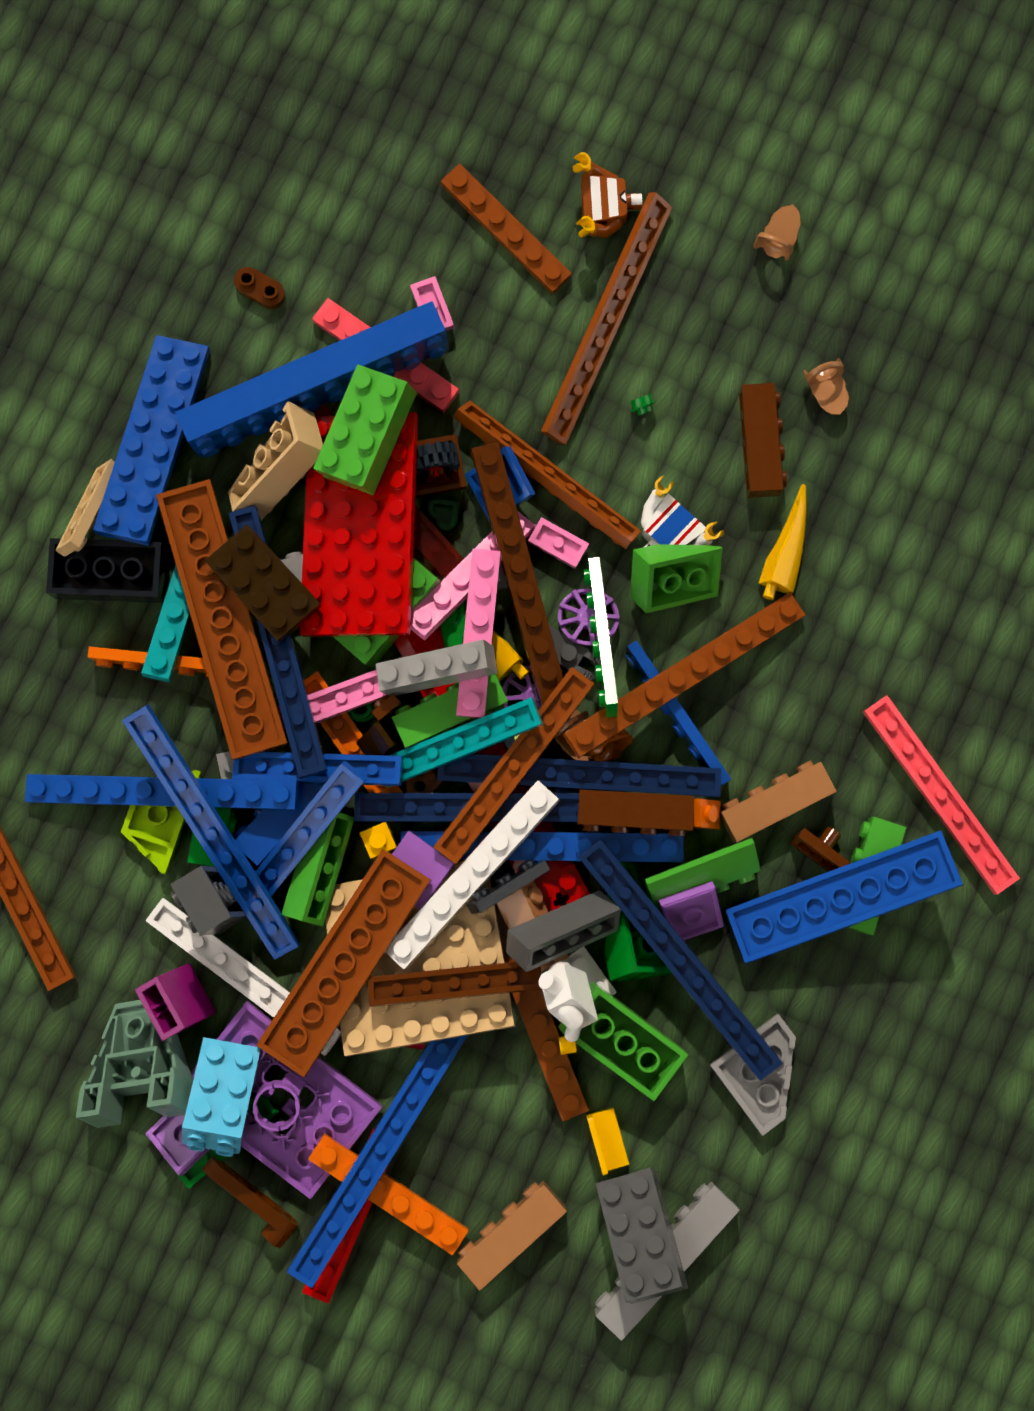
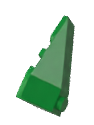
M621 862L643 889L633 864ZM621 911L618 931L605 937V957L610 981H633L671 974L672 972Z

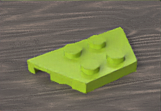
M198 770L192 771L195 778H201L203 772ZM130 806L121 833L161 873L168 874L186 821L177 807Z

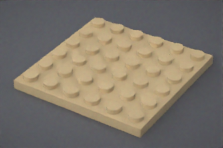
M461 861L457 865H454V867L447 875L445 880L442 882L440 887L449 879V877L459 868V866L464 861ZM491 877L480 889L487 887L489 890L492 888ZM362 880L335 884L325 918L327 934ZM465 905L407 970L400 967L385 953L370 977L505 963L495 905L477 914H471ZM416 906L414 907V909L412 910L411 914L405 921L400 931L409 923V921L419 912L420 909H418ZM368 981L340 1023L345 1057L515 1027L510 993L370 1007Z

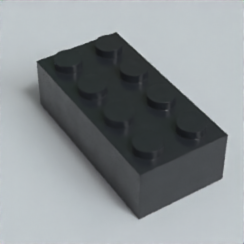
M50 538L46 593L54 599L164 603L168 549L161 542H150L149 546L129 541L87 539L86 544L79 552L74 551L64 557L55 551L61 539Z

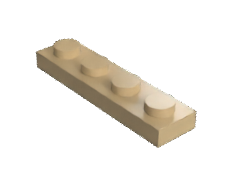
M112 459L96 468L55 550L65 557L74 551L79 552L86 544V533L95 525L97 519L95 515L100 509L115 463Z

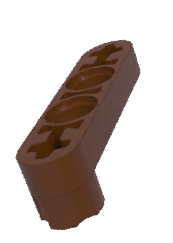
M212 1156L203 1167V1171L213 1181L268 1223L261 1231V1234L274 1247L280 1249L299 1226V1223L292 1215L219 1158Z

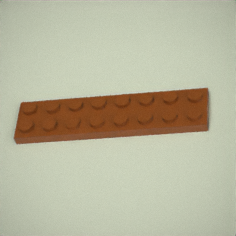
M382 849L256 1046L302 1077H306L365 986L368 977L372 975L432 880Z

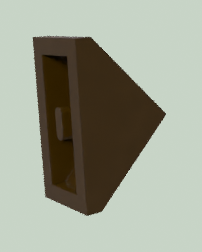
M379 721L356 742L364 755L389 756L403 747L390 727Z

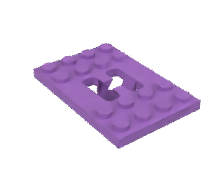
M246 1001L216 1040L258 1047L256 1045L272 1019L249 1001ZM261 1049L252 1092L257 1094L253 1102V1113L249 1110L247 1111L241 1146L311 1199L330 1175L308 1160V1157L324 1133L350 1149L380 1111L382 1104L320 1056L308 1075L302 1077ZM196 1064V1066L193 1068V1070L191 1071V1075H192V1078H193V1079H194V1075H195V1071H196L197 1064ZM272 1065H278L287 1072L283 1080L271 1082L266 1080L264 1074ZM303 1086L314 1093V1098L306 1107L300 1106L301 1099L299 1094ZM276 1088H283L293 1095L295 1101L290 1098L281 1109L289 1115L288 1121L271 1123L259 1113L258 1099L261 1094L268 1099ZM291 1126V1128L285 1134H280L277 1132L280 1129L282 1131L288 1129Z

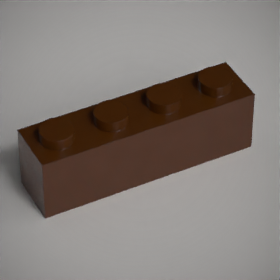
M775 383L744 384L741 386L738 394L747 498L780 496L783 488L787 487L786 471H782L781 461L785 459V448L779 442V434H782L783 423L782 418H777V408H780L781 402L780 392H775Z
M579 790L577 825H583V831L600 832L601 826L612 827L611 832L628 833L629 828L640 829V834L657 835V830H669L668 836H686V831H693L695 796Z

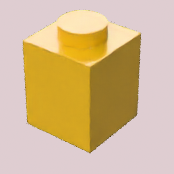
M387 822L360 832L369 857L372 860L378 857L382 849L391 853L398 846Z

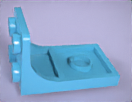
M203 1037L182 1126V1143L187 1145L188 1149L193 1151H204V1148L212 1149L222 1156H233V1153H240L261 1048Z

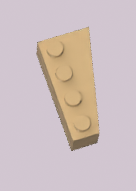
M289 401L283 408L285 412L284 417L280 422L274 421L269 429L272 435L265 445L259 444L255 450L253 464L251 466L246 464L228 492L232 512L256 505L262 521L273 510L275 505L289 493L290 489L305 476L306 472L315 464L323 446L315 413Z

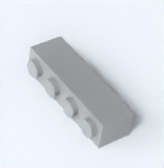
M485 640L376 663L379 691L389 696L392 694L395 696L498 674L494 646Z

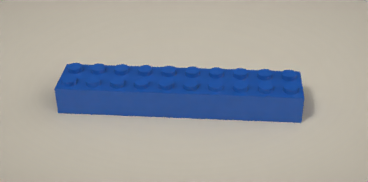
M433 301L190 405L175 412L188 443L199 458L211 457L217 454L219 449L228 445L231 447L241 444L246 437L253 434L258 436L266 433L274 421L280 422L285 415L283 408L288 401L306 410L315 412L322 404L329 401L334 403L342 400L357 364L393 377L400 370L416 368L423 360L441 357L445 354L446 350H449L446 329Z

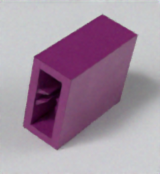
M190 963L161 974L135 989L162 1041L197 1025L217 1013Z

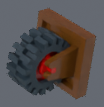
M456 434L417 441L415 499L467 489Z

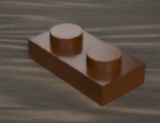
M394 694L389 698L387 695H384L373 705L375 710L372 711V714L379 722L387 724L392 720L391 717L396 715L395 711L403 706Z

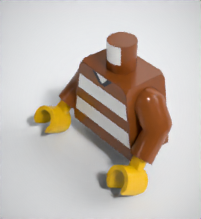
M581 152L574 156V159L580 163L573 165L575 173L584 171L581 177L583 217L576 223V225H581L583 229L578 234L581 238L589 234L590 236L606 239L626 225L627 210H641L642 193L626 194L625 179L619 178L617 175L591 162L590 156L585 152Z

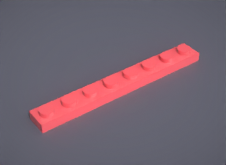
M888 695L863 711L866 718L993 894L998 895L1020 879Z

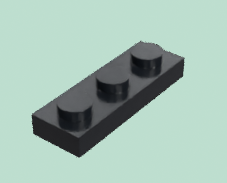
M529 859L518 866L520 871L513 875L507 873L496 879L497 885L488 890L487 887H484L473 893V900L466 903L470 913H482L549 871L550 868L546 861Z

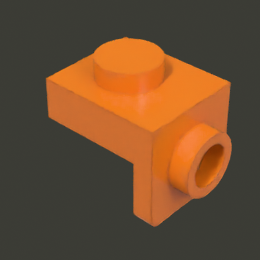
M694 799L693 827L697 829H720L721 801Z

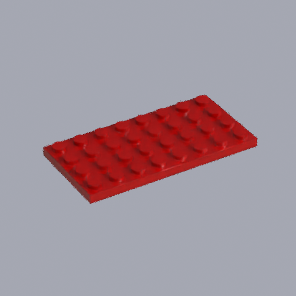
M409 412L374 496L323 477L313 469L314 465L307 471L302 584L320 602L322 607L300 625V636L411 635L418 415L415 412ZM335 416L316 417L323 444Z

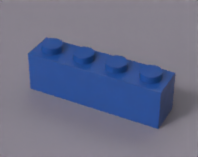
M300 783L298 810L257 809L253 814L256 818L249 826L245 823L234 835L237 838L235 841L242 852L257 866H260L324 784Z

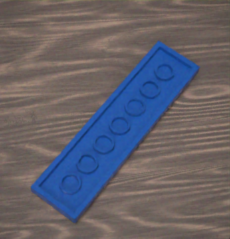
M156 335L93 528L95 534L149 546L160 512L156 495L167 490L184 436L175 412L194 404L210 353L208 346Z
M940 830L726 909V913L744 962L748 964L961 887L963 883Z

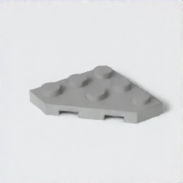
M775 1014L757 1028V1031L783 1062L781 1066L762 1081L756 1077L733 1047L710 1064L762 1136L786 1118V1103L790 1087L791 1064L796 1037L779 1014Z

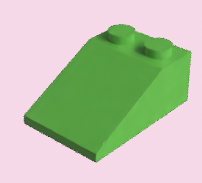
M656 544L634 549L630 598L645 613H651L717 597L723 548L712 545Z

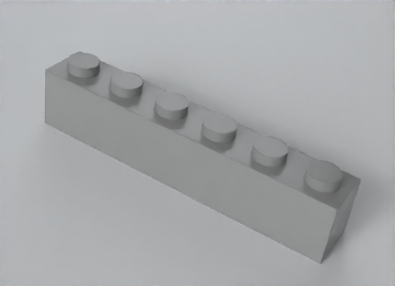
M712 1181L708 1185L702 1184L693 1194L695 1198L688 1207L683 1205L673 1217L675 1221L672 1224V1229L684 1271L740 1211L737 1205ZM618 1276L615 1280L616 1286L610 1293L605 1291L595 1302L597 1307L594 1310L596 1317L622 1341L662 1296L635 1304L626 1303Z

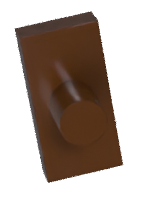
M827 827L820 838H817L804 828L790 842L791 845L827 872L850 863L833 850L841 835L831 827Z

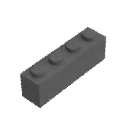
M600 890L509 929L507 932L506 953L526 972L531 971L617 932L621 909Z

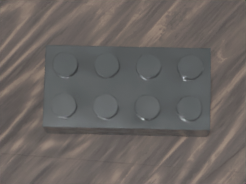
M200 866L170 884L174 890L171 892V896L179 908L183 906L187 912L186 922L193 933L198 932L200 936L222 934L247 919L244 911L215 867Z
M647 1168L596 1183L625 1302L635 1304L688 1289L657 1171Z

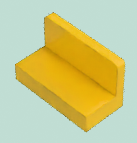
M611 1107L587 1114L586 1118L602 1174L607 1175L609 1170L629 1165L614 1108Z

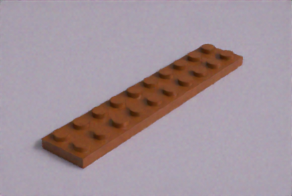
M208 479L157 494L156 497L232 760L235 761L288 745L250 612L205 562L210 555L228 541L211 480Z

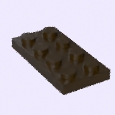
M248 524L205 560L209 567L278 643H281L322 607L320 602Z

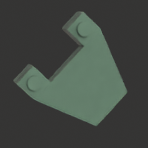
M140 1000L115 1004L101 1037L105 1041L99 1055H94L91 1065L94 1067L88 1082L83 1081L80 1088L76 1118L96 1128L120 1125L124 1096L148 1093L147 1108L167 1118L185 1115L193 1078L178 1035L176 1034L162 1041Z

